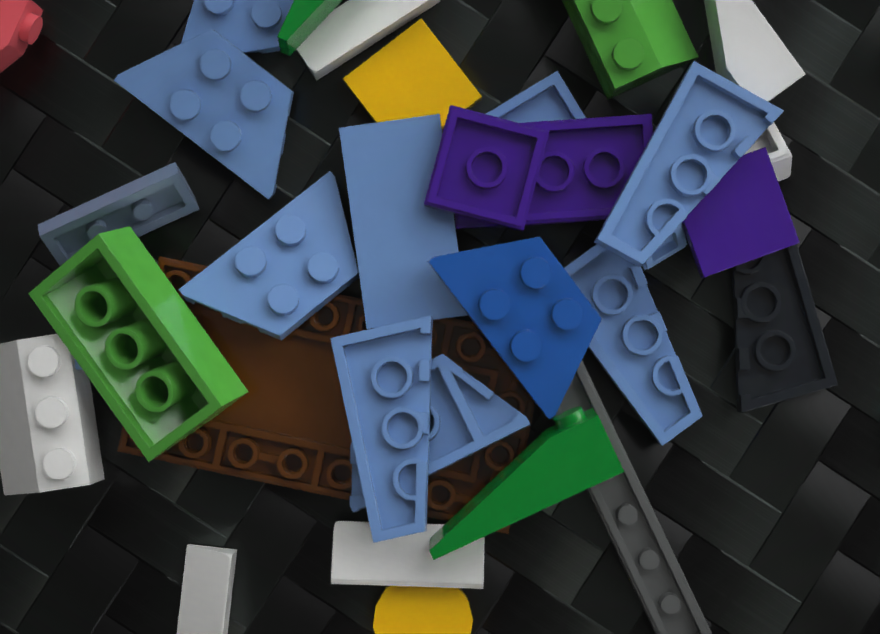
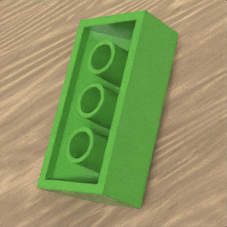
M562 0L608 100L699 58L672 0Z
M130 226L97 234L28 293L148 462L205 425L249 392Z

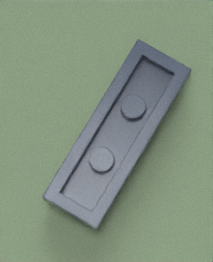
M176 162L38 224L40 238L61 266L99 233L130 226L137 237H140L199 210L195 195Z

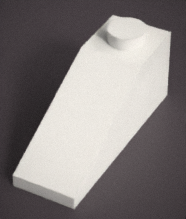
M704 0L717 74L768 102L806 75L752 0Z

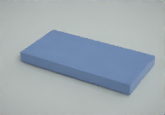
M440 114L339 128L366 328L372 329L431 315L433 320L467 316V313L427 262L435 256L459 252L454 214L424 206L442 138Z

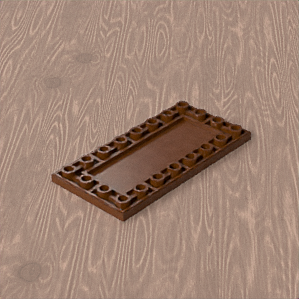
M159 256L158 266L180 296L181 294L178 289L208 267ZM342 294L337 295L281 341L259 332L258 328L247 323L240 324L223 317L220 312L196 302L195 304L187 302L181 296L249 392L155 459L350 500V496H352V464H350V445L352 439L330 338L368 330L366 328L363 299ZM456 318L433 320L432 359L444 354L464 371L492 390L497 396L525 415L531 424L535 402L474 322ZM531 426L428 476L427 517L449 521L526 449ZM122 427L117 451L145 457L125 428ZM510 525L497 532L508 534Z

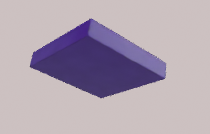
M450 105L424 206L523 232L550 131Z
M766 147L744 154L682 222L701 278L800 243Z

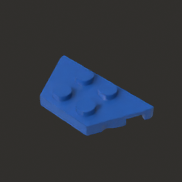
M541 237L435 256L428 260L429 265L545 417L551 419L555 416L602 318Z

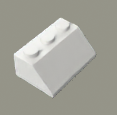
M58 334L19 339L0 344V472L4 495L41 493L86 486L105 479L90 379L83 370H76L75 358Z

